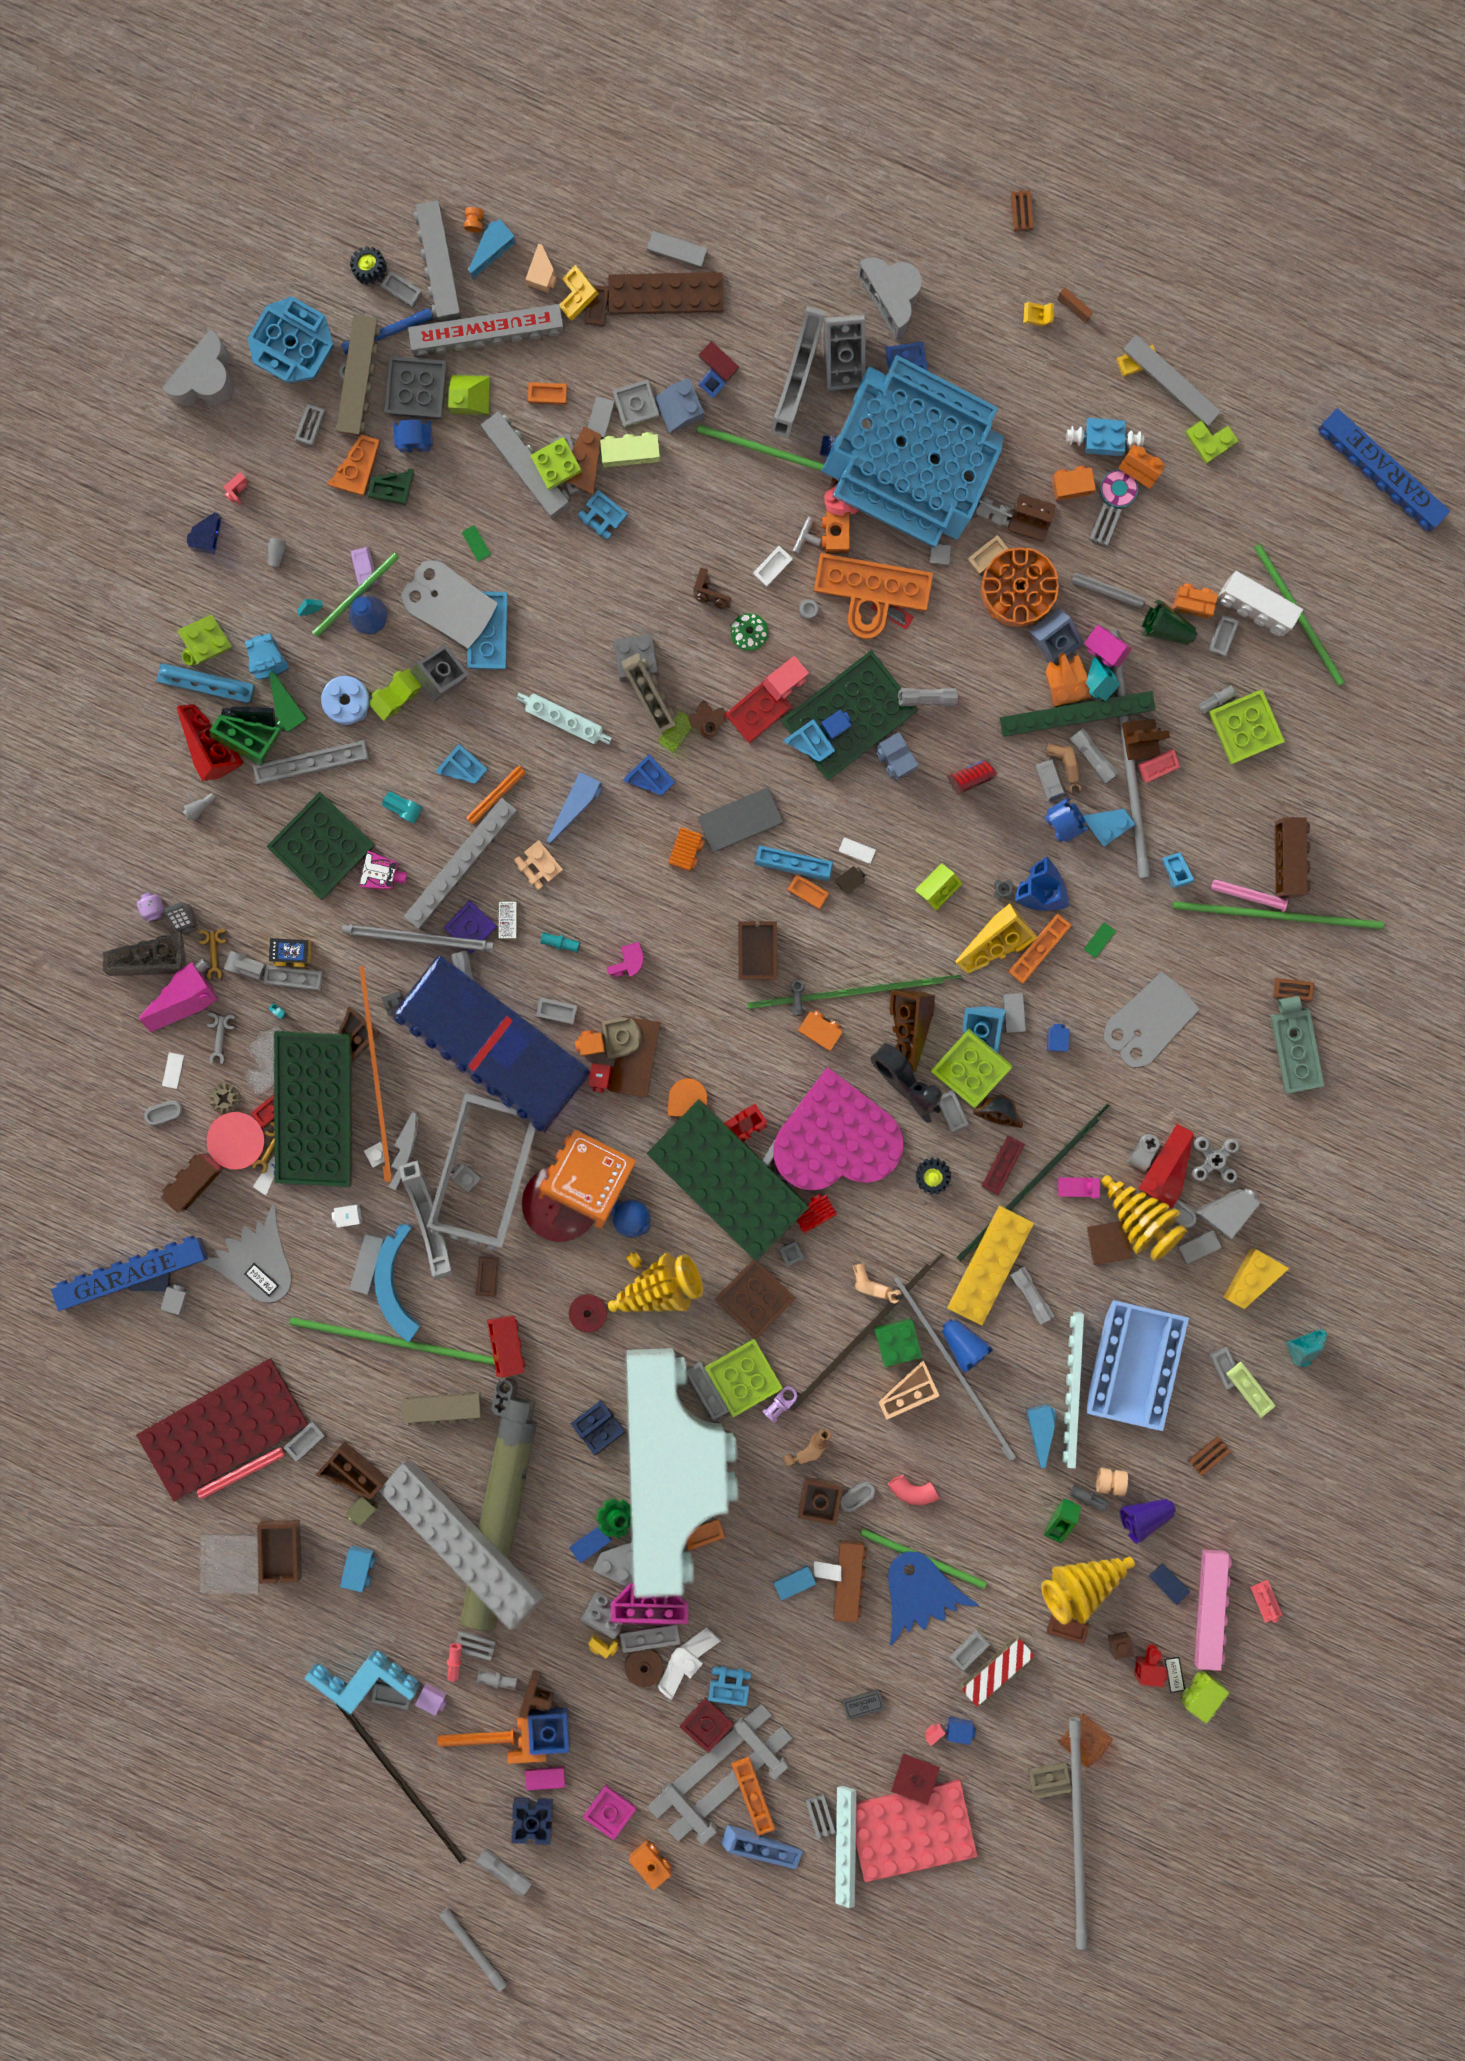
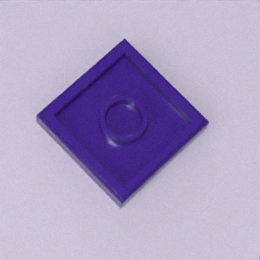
M469 900L443 928L455 938L484 941L498 926ZM466 949L470 954H472L475 951L472 949Z

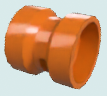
M476 207L466 208L465 216L467 220L464 222V230L472 233L482 232L483 224L481 221L484 218V210Z

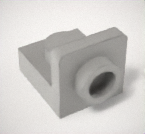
M465 1163L462 1165L457 1164L452 1169L451 1173L453 1175L450 1177L468 1193L482 1179Z

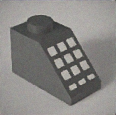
M180 902L164 908V912L176 932L188 934L194 931V927L198 926L190 904Z

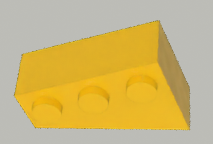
M1250 1248L1223 1298L1245 1309L1289 1268L1264 1253Z

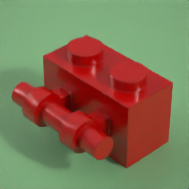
M1154 1644L1147 1646L1145 1657L1136 1656L1134 1676L1140 1685L1164 1688V1682L1168 1680V1670L1160 1661L1162 1658L1161 1651Z

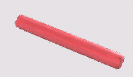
M279 1447L201 1487L196 1491L198 1497L203 1499L285 1456L284 1450Z

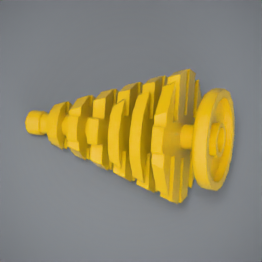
M1109 1175L1102 1178L1101 1184L1109 1189L1107 1193L1109 1200L1116 1197L1114 1203H1112L1115 1211L1122 1207L1117 1217L1119 1221L1127 1219L1122 1228L1126 1233L1131 1231L1128 1235V1240L1131 1244L1136 1242L1133 1247L1135 1254L1148 1249L1158 1240L1159 1243L1150 1253V1258L1155 1262L1166 1255L1186 1234L1187 1229L1182 1225L1177 1226L1168 1234L1166 1233L1169 1227L1178 1219L1177 1217H1179L1181 1211L1177 1209L1169 1210L1170 1206L1165 1203L1157 1206L1159 1200L1155 1198L1145 1201L1147 1194L1144 1192L1138 1193L1131 1199L1136 1192L1135 1188L1130 1186L1123 1190L1126 1185L1121 1181L1115 1183Z
M667 1252L658 1261H655L650 1268L646 1269L642 1275L634 1279L635 1283H630L625 1288V1291L622 1290L617 1294V1300L608 1302V1308L611 1312L618 1311L619 1309L623 1312H631L632 1310L634 1312H642L643 1310L646 1312H653L654 1310L657 1312L665 1310L688 1311L687 1308H690L691 1300L698 1299L703 1294V1283L699 1270L690 1256L683 1254L675 1259V1257Z
M1128 1556L1123 1561L1114 1558L1110 1562L1108 1560H1101L1099 1563L1092 1561L1087 1564L1078 1563L1076 1565L1055 1566L1052 1569V1580H1045L1041 1584L1043 1598L1053 1616L1061 1624L1069 1623L1072 1617L1075 1621L1077 1619L1079 1623L1083 1624L1096 1611L1098 1606L1104 1602L1105 1597L1111 1594L1112 1589L1119 1585L1120 1579L1122 1580L1126 1577L1127 1569L1133 1568L1135 1562L1132 1557Z

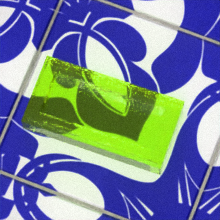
M681 710L674 718L675 726L665 730L658 740L661 745L674 753L692 729L689 717Z

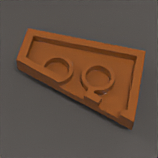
M583 426L572 449V453L582 472L565 481V483L594 496L601 434Z

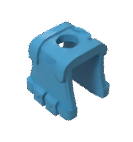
M271 633L253 637L252 640L245 641L249 656V670L251 674H254L256 680L269 679L271 671H274L278 676L289 669L288 663L282 657L276 640Z

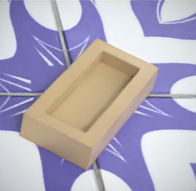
M996 535L970 556L967 561L979 575L987 569L994 557L1009 548Z

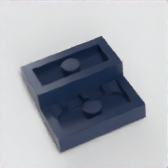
M602 1400L570 1423L595 1456L626 1433Z

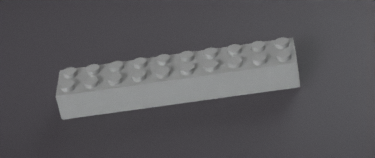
M413 1461L402 1463L379 1490L384 1498L510 1630L521 1626L544 1599L537 1589Z

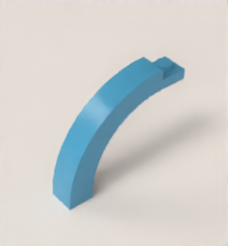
M409 1223L399 1225L394 1233L397 1235L396 1237L391 1234L387 1235L379 1251L375 1267V1290L382 1313L391 1327L407 1342L413 1339L422 1324L416 1321L399 1301L394 1286L393 1270L397 1253L413 1228Z

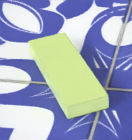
M1239 1362L1226 1373L1260 1418L1276 1407L1242 1362Z

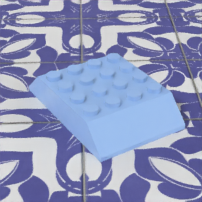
M1113 1300L1105 1317L1089 1386L1087 1414L1163 1431L1189 1318Z

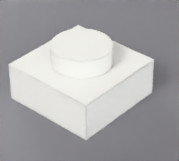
M382 1141L364 1150L372 1167L385 1162Z

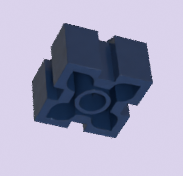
M515 1797L512 1820L514 1822L511 1843L527 1844L528 1839H535V1844L550 1845L552 1822L548 1821H551L553 1815V1799L538 1798L537 1803H530V1798Z

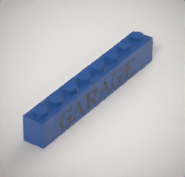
M1337 408L1317 429L1322 438L1333 443L1334 448L1339 453L1345 454L1352 465L1358 466L1366 478L1372 479L1379 490L1391 496L1392 502L1405 509L1404 512L1409 517H1414L1422 529L1431 532L1450 512L1444 504L1340 409Z
M193 1235L184 1238V1243L177 1245L176 1242L165 1245L166 1249L159 1251L156 1248L147 1251V1256L140 1257V1255L128 1258L129 1262L122 1264V1261L113 1263L110 1269L104 1270L102 1267L93 1270V1275L86 1277V1274L74 1277L75 1281L68 1283L65 1280L56 1283L57 1287L51 1289L57 1310H66L154 1277L208 1260L202 1239L195 1238Z

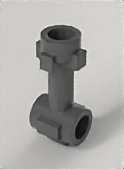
M795 979L790 984V990L794 993V1006L791 1007V1012L793 1016H804L805 1006H802L801 992L805 990V984L800 979Z

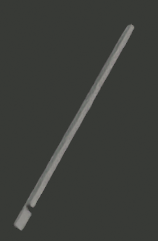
M898 1276L893 1278L1002 1443L1003 1447L1001 1449L1009 1461L1016 1458Z

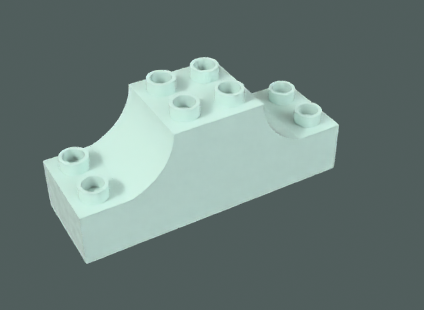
M673 1348L627 1350L635 1596L683 1594L682 1583L693 1582L691 1551L681 1552L685 1541L694 1528L702 1521L713 1515L726 1513L727 1501H737V1479L735 1472H726V1462L736 1461L735 1438L733 1433L724 1432L721 1423L702 1420L692 1414L682 1404L676 1394V1385L686 1384V1366L684 1357H675Z

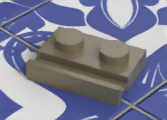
M1066 1762L1028 1769L1034 1799L1072 1792Z

